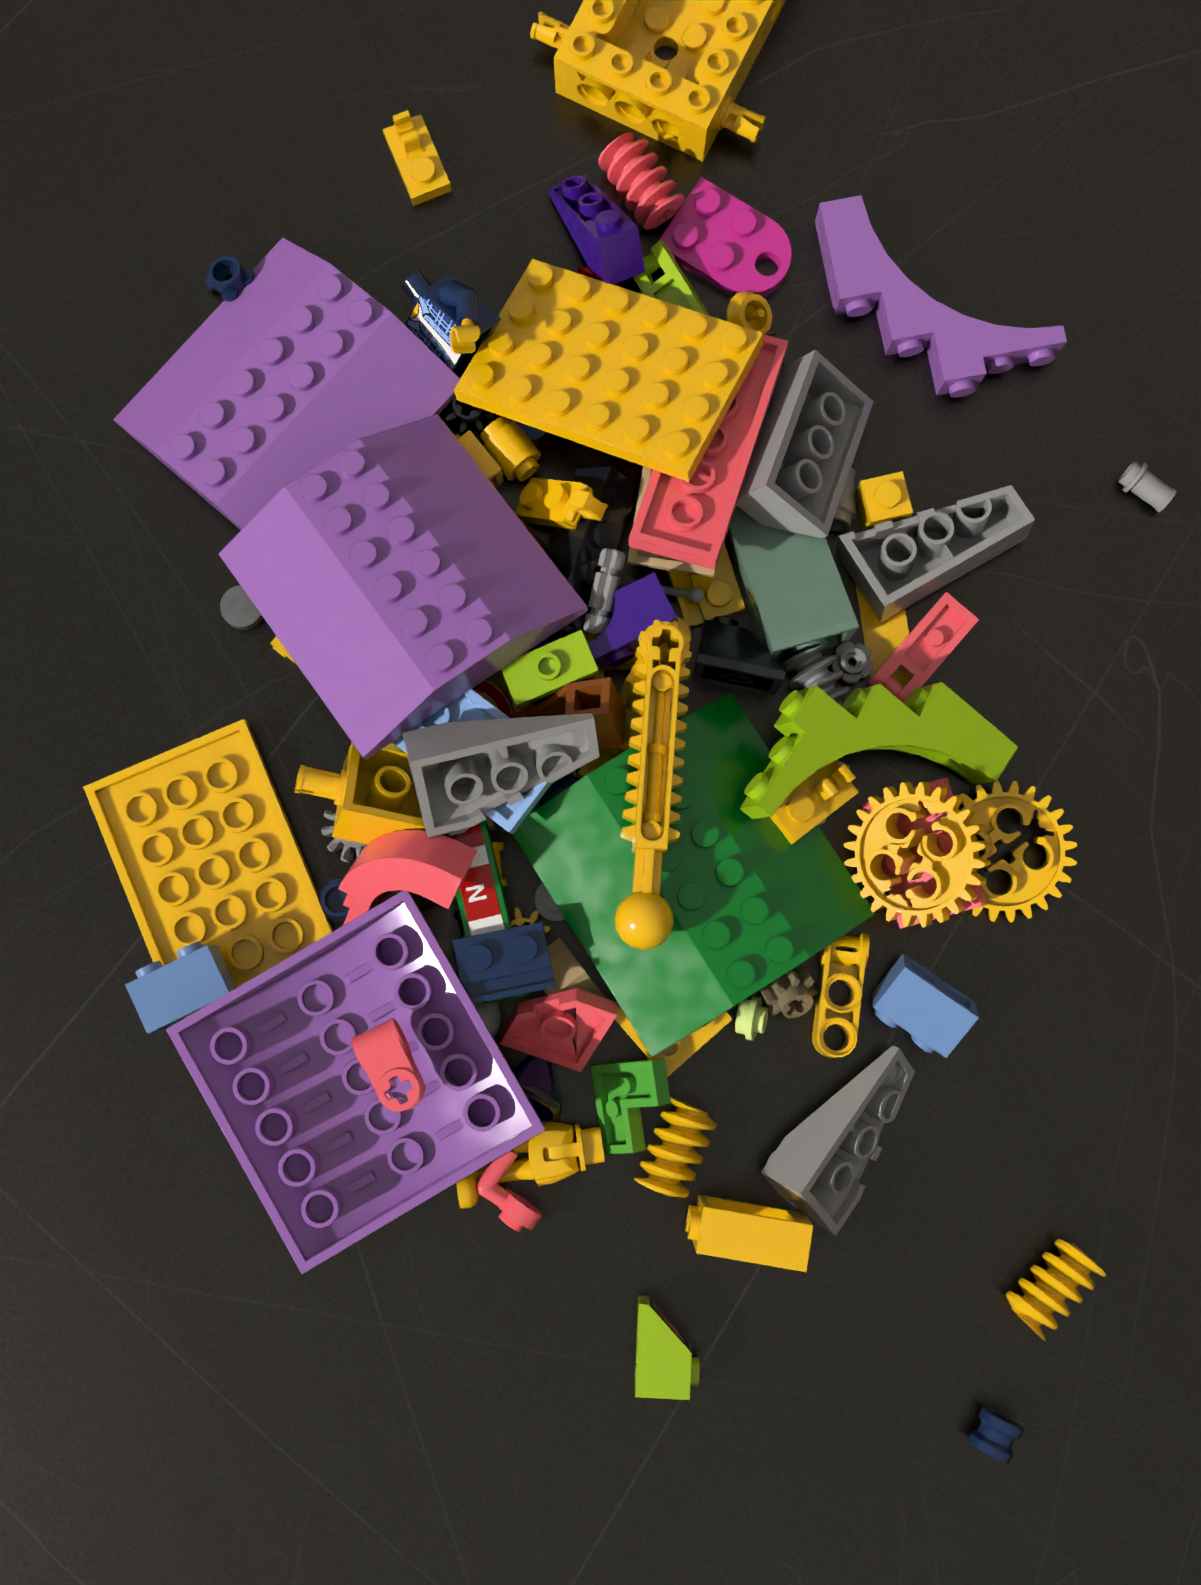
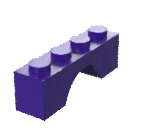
M655 572L614 591L615 607L612 619L604 632L588 643L598 668L607 663H610L611 667L618 666L632 659L635 656L633 651L639 647L638 637L640 632L645 631L651 626L654 620L658 619L660 622L667 621L671 623L674 621L678 622ZM544 640L528 652L540 648L544 645H547L550 642ZM660 640L658 646L666 643L667 641ZM556 693L550 694L546 697L536 700L531 704H539L545 701L546 699L550 698L551 696L555 695Z

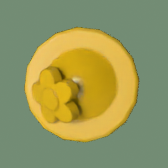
M742 291L736 293L730 299L726 315L728 322L762 332L764 335L770 330L772 311L765 298L752 292Z

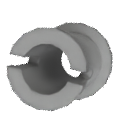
M1136 461L1132 462L1118 480L1124 486L1122 491L1126 493L1130 490L1160 513L1173 499L1177 491L1148 471V464L1145 462L1142 465Z

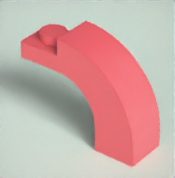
M401 830L377 837L364 847L338 888L347 893L343 905L350 908L343 925L374 908L382 893L393 890L416 893L449 909L478 851L444 835L428 838L426 831Z

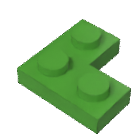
M665 1059L592 1065L591 1073L604 1154L636 1153L646 1150L640 1107L662 1106L671 1103Z

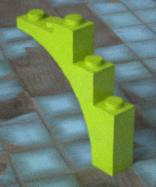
M943 682L917 687L909 694L905 703L901 702L881 684L862 689L857 688L847 697L843 706L816 685L803 690L792 691L781 703L779 711L782 714L774 727L784 734L785 737L781 738L769 753L771 761L764 772L758 773L748 783L744 791L747 797L739 809L752 819L772 817L789 794L818 769L847 754L862 750H894L920 755L948 767L973 785L997 782L1018 746Z

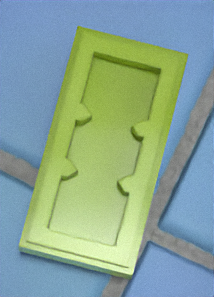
M582 630L530 651L501 669L517 708L553 694L568 683L581 682L600 673Z

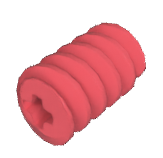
M632 132L624 133L613 140L601 152L598 164L604 172H607L609 182L616 185L617 194L622 199H625L626 208L630 212H634L636 223L643 226L644 230H652L668 221L685 202V197L681 193L670 197L676 188V183L673 180L660 183L667 175V169L664 166L652 169L658 162V156L654 152L644 155L649 148V142L646 139H639L633 142L635 134Z

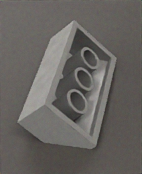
M817 350L781 368L737 506L762 526L824 538L829 534L874 401Z

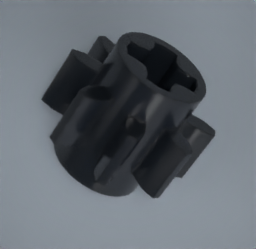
M456 396L445 407L453 412L445 418L448 427L458 424L461 436L469 430L472 433L477 432L481 435L486 423H492L496 420V415L477 408V410H472L469 416L463 414V411H469L472 405L457 401Z

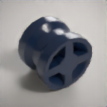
M983 1406L979 1413L981 1423L978 1430L971 1432L968 1442L983 1453L1009 1464L1014 1455L1011 1447L1016 1439L1022 1437L1025 1429L1009 1417Z

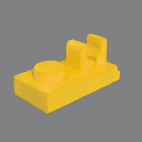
M408 110L393 115L394 125L384 128L382 131L413 206L451 192L450 181L422 115L411 118Z
M834 761L818 769L797 786L770 818L792 845L859 793L851 782L856 776L846 764L839 767Z

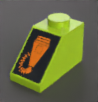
M639 1295L635 1397L690 1400V1386H699L700 1359L699 1357H692L690 1343L648 1296Z

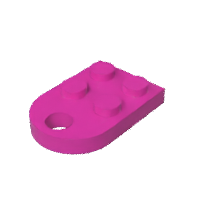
M700 177L660 238L670 248L678 265L732 297L742 291L752 292L762 297L773 293L784 282L792 256L789 238L777 222L703 177ZM762 259H770L777 264L778 271L774 275L764 276L756 270L755 264Z

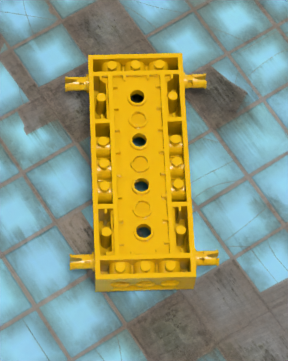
M584 0L570 26L540 11L538 13L539 24L533 22L530 37L558 49L554 56L556 93L703 162L718 132L723 127L751 140L753 143L757 142L759 131L762 132L767 117L734 103L786 0ZM661 46H670L675 49L677 55L673 59L662 60L654 52Z

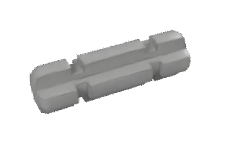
M603 548L598 562L601 569L600 572L595 574L588 604L591 607L590 614L586 613L583 625L584 631L601 635L610 623L611 619L607 617L609 612H613L615 604L614 591L618 590L621 579L617 576L618 572L623 570L626 558L625 554L621 551L610 548Z

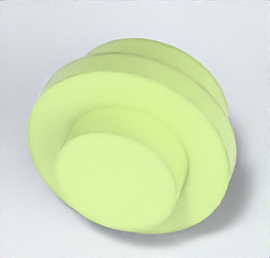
M753 996L751 1000L745 999L739 1003L735 1032L744 1034L746 1040L754 1041L757 1033L763 1034L765 1032L768 1020V1007H762L761 997Z

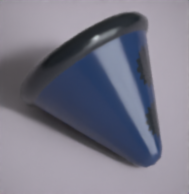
M528 1055L513 1070V1073L541 1122H553L560 1117L562 1108L558 1102L551 1062Z

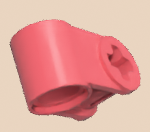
M394 1017L351 1038V1044L356 1057L368 1075L384 1107L391 1111L401 1112L412 1109L421 1103L425 1096L426 1087L424 1079L412 1057L409 1043ZM397 1077L401 1082L410 1081L412 1084V1089L407 1092V1102L403 1097L394 1098L392 1096L391 1090L397 1087L395 1080Z

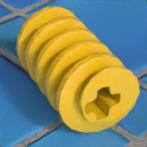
M670 1096L671 1103L676 1107V1111H662L660 1114L670 1124L669 1128H655L653 1131L663 1141L662 1145L648 1144L646 1148L656 1157L655 1162L641 1161L640 1166L649 1176L648 1178H634V1180L663 1195L685 1198L689 1195V1189L680 1181H692L696 1178V1173L687 1164H700L703 1161V1156L694 1147H708L710 1144V1140L701 1130H715L717 1124L708 1116L706 1111Z
M1062 1239L1055 1241L1060 1257L1049 1252H1045L1042 1256L1048 1267L1047 1270L1036 1265L1030 1268L1036 1280L1035 1283L1024 1278L1019 1279L1018 1284L1024 1294L1023 1296L1011 1291L1006 1293V1297L1012 1307L1011 1309L1044 1341H1046V1338L1040 1328L1042 1324L1054 1330L1059 1327L1052 1313L1056 1311L1067 1317L1071 1314L1065 1299L1069 1298L1081 1304L1083 1298L1077 1287L1081 1285L1090 1290L1096 1288L1089 1274L1094 1272L1103 1277L1107 1276L1080 1248Z

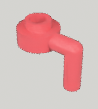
M512 1149L489 1164L478 1180L476 1190L481 1196L502 1210L498 1217L510 1228L517 1232H520L523 1227L533 1230L543 1216L542 1212L520 1194L498 1185L518 1156Z

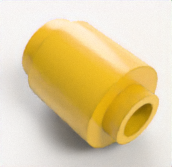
M502 416L494 420L482 431L480 439L484 442L483 447L502 468L504 476L509 481L516 478L519 481H524L532 476L540 467L537 461L541 457V452L516 421L510 422L508 418Z

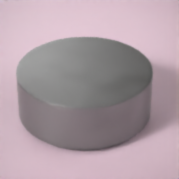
M240 585L234 586L225 592L220 602V611L223 618L232 627L240 630H249L261 623L263 620L262 615Z

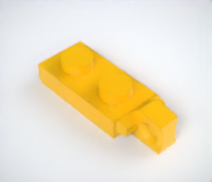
M531 477L529 483L520 494V502L515 514L523 522L529 524L576 530L581 518L601 521L608 505L593 496V489L582 482Z

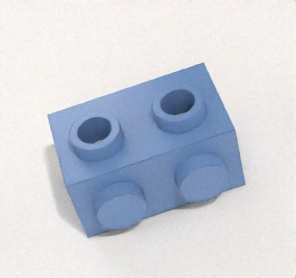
M201 941L192 943L176 952L179 959L164 966L161 961L148 964L135 972L137 979L125 984L147 1034L159 1033L237 988L218 945L203 946Z
M905 953L900 956L872 992L873 1008L875 1009L876 1016L882 1022L892 1028H896L899 1025L912 1034L911 1039L921 1049L928 1053H932L935 1050L945 1058L949 1056L979 1018L976 1002Z

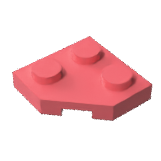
M579 988L519 1002L501 1031L500 1044L582 1072L615 1020L618 1003Z

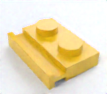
M725 543L715 568L714 577L667 570L672 587L688 590L692 587H700L704 592L703 600L697 604L690 602L688 598L675 596L681 617L688 624L689 629L704 624V620L713 621L715 616L731 617L745 612L746 608Z

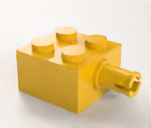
M351 742L344 761L343 770H341L340 774L300 765L294 792L333 799L334 804L337 805L332 837L368 845L377 837L395 831H426L407 754L395 744L390 743L364 760Z

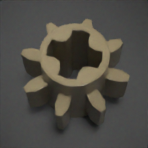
M805 966L797 971L793 968L760 989L764 1002L771 1014L774 1016L782 1011L783 1015L787 1018H797L807 1013L813 1005L812 996L818 994L813 984L815 981Z

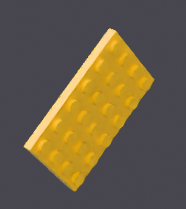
M532 259L498 316L501 318L493 334L481 343L454 388V393L457 401L690 482L764 345V338L762 332Z
M242 719L83 786L153 962L161 961L163 966L179 959L176 954L178 950L198 941H201L203 946L218 945L236 986L239 987L334 931L330 920L321 906L318 891L247 720Z

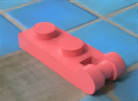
M945 592L869 679L867 684L869 686L881 684L901 702L905 703L909 694L917 687L924 685L979 619L948 592ZM898 667L910 677L904 686L891 676Z

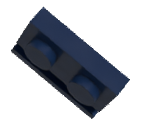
M543 922L452 940L459 978L473 1004L556 987Z

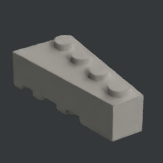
M1009 485L958 500L955 505L934 510V508L917 512V516L897 522L890 520L876 524L873 529L856 534L853 531L839 535L836 555L881 623L1027 539L1035 518L1013 486Z

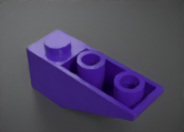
M586 175L568 177L561 184L548 189L549 196L588 267L601 281L613 285L645 272L638 226Z

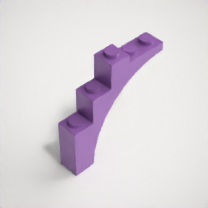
M861 195L821 202L819 204L815 225L834 316L847 313L849 317H858L869 313L875 308L885 355L898 353L900 357H910L921 353L924 348L927 349L936 396L950 393L951 397L958 398L975 392L987 374L986 370H988L989 374H998L1012 369L1016 364L1029 362L1030 366L1048 364L1055 360V357L1066 344L1067 339L1064 326L1022 328L995 325L965 316L934 300L911 282L887 255L871 226Z

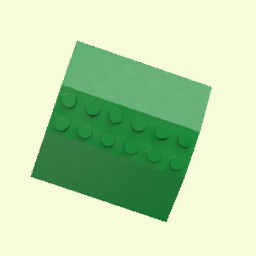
M732 693L680 719V721L687 724L684 733L675 735L676 738L685 741L684 750L674 753L675 756L684 760V765L681 769L673 771V774L683 778V783L680 787L673 788L671 792L682 796V800L679 805L670 807L671 811L680 814V820L678 823L669 825V827L680 832V837L676 842L668 844L667 851L663 855L660 896L668 902L673 911L674 925L671 935L660 946L648 950L630 947L621 940L616 931L614 919L618 905L625 897L632 894L635 853L632 852V842L621 838L620 834L623 827L634 825V823L623 819L622 813L626 809L635 807L634 804L625 800V794L636 789V786L626 782V776L628 773L638 771L637 768L627 764L629 755L639 753L638 750L631 747L585 775L528 815L513 834V837L651 1057L739 1004L876 914L870 910L871 906L866 898H862L861 890L854 883L850 873L818 825L791 845L770 817L752 819L739 809L747 797L744 791L748 783L758 773L764 772L771 759L769 758V749Z

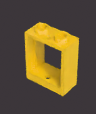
M699 1195L697 1206L689 1205L685 1232H688L687 1239L693 1241L697 1254L806 1272L813 1224L803 1212Z

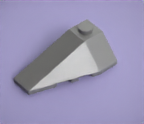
M592 713L446 722L402 733L428 838L473 827L486 820L485 814L508 802L511 806L524 799L522 793L544 781L553 783L600 757L595 720Z
M892 1045L786 1135L779 1147L770 1155L767 1164L761 1171L762 1175L779 1195L834 1236L838 1234L863 1194L866 1186L859 1182L869 1158L877 1161L882 1147L877 1145L882 1128L885 1123H890L895 1119L915 1073L900 1048Z

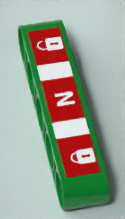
M487 819L473 827L442 834L478 851L456 895L465 936L470 937L512 928ZM527 993L482 1002V1005L486 1006L527 996Z

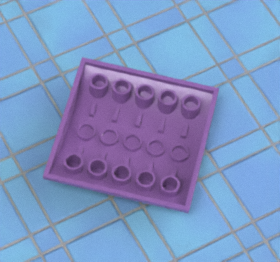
M282 238L252 270L254 272V280L250 284H246L239 291L238 298L231 302L223 301L113 419L122 429L240 530L286 484L357 439L433 415H439L454 398V388L460 380L391 311L332 264L285 238Z
M438 414L359 438L286 484L219 553L220 558L364 760L401 737L402 733L410 731L462 696L468 689L474 688L588 611L587 605Z
M401 891L166 1029L301 1274H304L545 1130L543 1123L409 891ZM393 1017L400 1025L409 1043L412 1057L424 1079L426 1087L425 1096L421 1103L412 1109L401 1112L391 1111L380 1102L351 1044V1038ZM397 1077L395 1079L397 1087L391 1090L392 1096L394 1098L403 1097L407 1102V1092L412 1089V1084L410 1081L401 1082Z

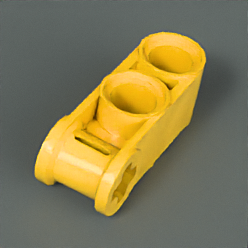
M861 932L859 936L843 935L819 951L820 970L812 1043L815 1049L823 1056L829 1058L844 1057L850 1054L856 1046L864 972L869 955L870 938L868 933ZM836 948L852 950V952L836 950ZM835 981L844 983L849 989V1000L843 1006L835 1005L829 998V988ZM831 1025L841 1028L845 1035L844 1044L836 1051L826 1046L823 1037L825 1030Z

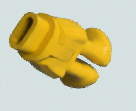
M542 1122L545 1127L544 1131L513 1149L516 1153H528V1157L515 1160L499 1183L535 1179L540 1187L575 1174L579 1171V1167L582 1172L586 1171L585 1165L605 1162L600 1127L580 1129L579 1124H574L573 1128V1125ZM489 1165L483 1166L456 1182L460 1209L472 1208L476 1205L479 1198L476 1184Z

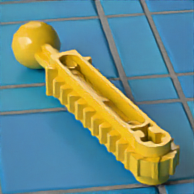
M658 619L654 620L653 624L645 631L640 632L638 637L640 643L635 653V657L641 659L642 664L635 666L634 675L644 680L634 683L633 693L643 698L633 701L631 710L642 716L631 719L630 728L639 732L640 735L630 737L629 746L638 750L639 753L629 755L627 764L637 768L638 771L628 773L626 776V782L636 786V789L626 792L625 800L634 804L635 807L626 809L622 813V818L634 823V825L623 827L620 834L621 838L632 842V852L635 853L632 894L625 897L618 905L614 917L616 931L621 940L630 947L639 950L654 949L663 944L671 935L674 925L673 911L668 902L660 896L663 855L667 851L668 844L676 842L680 837V832L670 828L669 825L678 823L680 820V814L671 811L670 807L679 805L682 796L671 792V790L680 787L683 783V778L673 774V771L681 769L684 765V760L675 756L674 753L684 750L685 741L676 738L675 735L684 733L687 724L678 720L677 717L686 715L688 711V706L679 702L678 699L687 697L689 688L679 682L687 680L690 676V670L682 665L689 662L692 652L689 651L691 637L686 635L684 630L679 627V623L677 621L673 623L667 621L660 622ZM660 640L667 641V647L671 649L666 665H658L660 661V647L657 646Z

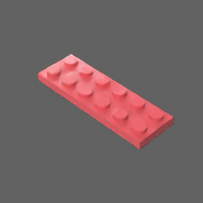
M763 334L764 345L690 482L652 470L629 536V547L715 570L786 356L787 340Z

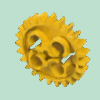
M999 781L993 782L990 794H987L980 784L976 785V799L974 800L964 793L960 794L963 797V807L960 811L975 808L976 810L973 817L969 820L971 826L984 824L986 827L977 834L983 841L990 842V847L984 849L979 856L981 858L987 859L995 854L997 849L994 843L1000 840L1002 843L1008 844L1021 835L1017 830L1012 833H1004L998 828L996 824L997 815L1005 808L1014 809L1018 813L1020 825H1029L1031 818H1033L1034 810H1037L1036 819H1038V826L1045 828V831L1054 833L1053 836L1044 835V837L1037 836L1034 838L1033 842L1041 845L1046 852V860L1042 866L1031 869L1025 865L1023 853L1029 844L1027 841H1023L1010 850L1012 859L1009 862L999 858L986 867L989 872L996 869L1005 870L1010 877V885L1005 892L995 894L988 890L986 883L982 884L981 887L987 905L972 909V915L975 917L985 907L988 908L989 920L995 922L999 911H1004L1007 920L1014 922L1015 910L1020 909L1028 919L1032 918V904L1036 903L1046 911L1048 905L1044 896L1049 893L1060 898L1062 894L1056 888V882L1070 883L1072 880L1062 872L1063 866L1077 864V861L1065 856V851L1077 847V843L1065 841L1063 835L1073 829V826L1071 824L1058 825L1057 820L1064 813L1062 808L1051 812L1046 809L1051 801V796L1046 795L1038 802L1033 800L1036 788L1034 786H1030L1021 795L1019 794L1017 781L1011 782L1007 792L1002 791V787Z
M911 782L901 783L899 793L893 786L883 788L885 801L879 796H870L868 800L873 810L863 808L856 811L863 824L848 826V829L857 836L856 841L844 843L845 848L855 851V857L846 860L844 864L850 867H857L858 873L853 875L852 879L854 883L862 882L865 886L860 891L862 898L869 896L874 898L870 910L876 912L886 907V921L888 922L896 920L902 914V922L905 927L913 925L917 917L922 927L932 925L933 915L939 923L948 921V909L956 915L964 912L965 908L960 898L969 902L977 899L978 896L970 886L982 885L987 881L977 873V868L990 866L991 864L989 860L979 857V851L990 847V842L977 841L976 835L986 827L984 824L971 826L969 820L975 814V808L960 811L958 808L963 799L961 795H955L947 801L945 800L947 787L938 786L931 794L929 782H919L916 791ZM921 801L924 808H927L930 814L948 812V815L942 817L941 821L934 822L931 828L932 831L944 830L950 834L953 840V847L950 853L942 852L937 846L938 834L924 835L926 830L924 828L912 829L907 837L902 835L896 825L899 815L904 813L911 822L924 820L927 817V813L925 810L922 811ZM918 846L917 853L923 856V859L914 863L916 855L910 852V848ZM884 855H889L894 860L896 866L895 874L899 876L909 873L907 879L910 881L921 878L924 872L933 875L937 884L935 893L933 895L928 894L921 885L908 889L906 897L910 898L912 907L903 894L895 895L893 893L887 896L885 893L892 890L893 886L899 885L902 879L901 876L889 877L883 872L881 861Z

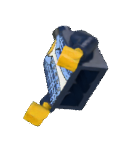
M417 271L409 276L401 287L415 304L405 323L406 327L456 375L465 371L481 343L493 334L501 318L478 297L474 288L465 285L454 275H448L432 285L420 271Z

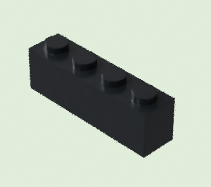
M612 466L579 468L576 470L572 482H582L588 485L594 491L593 496L608 505L601 521L581 518L576 530L554 527L545 550L548 557L587 605L588 611L586 613L589 614L591 607L588 604L595 574L600 572L601 566L598 565L601 551L603 548L617 549L639 491V487ZM586 613L545 640L554 642L579 630H582L585 634L583 625Z

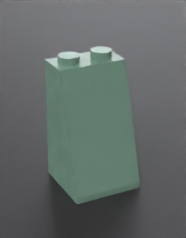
M736 505L726 535V541L757 640L778 663L786 662L801 652L823 644H828V646L822 651L848 642L859 628L826 538L762 526Z

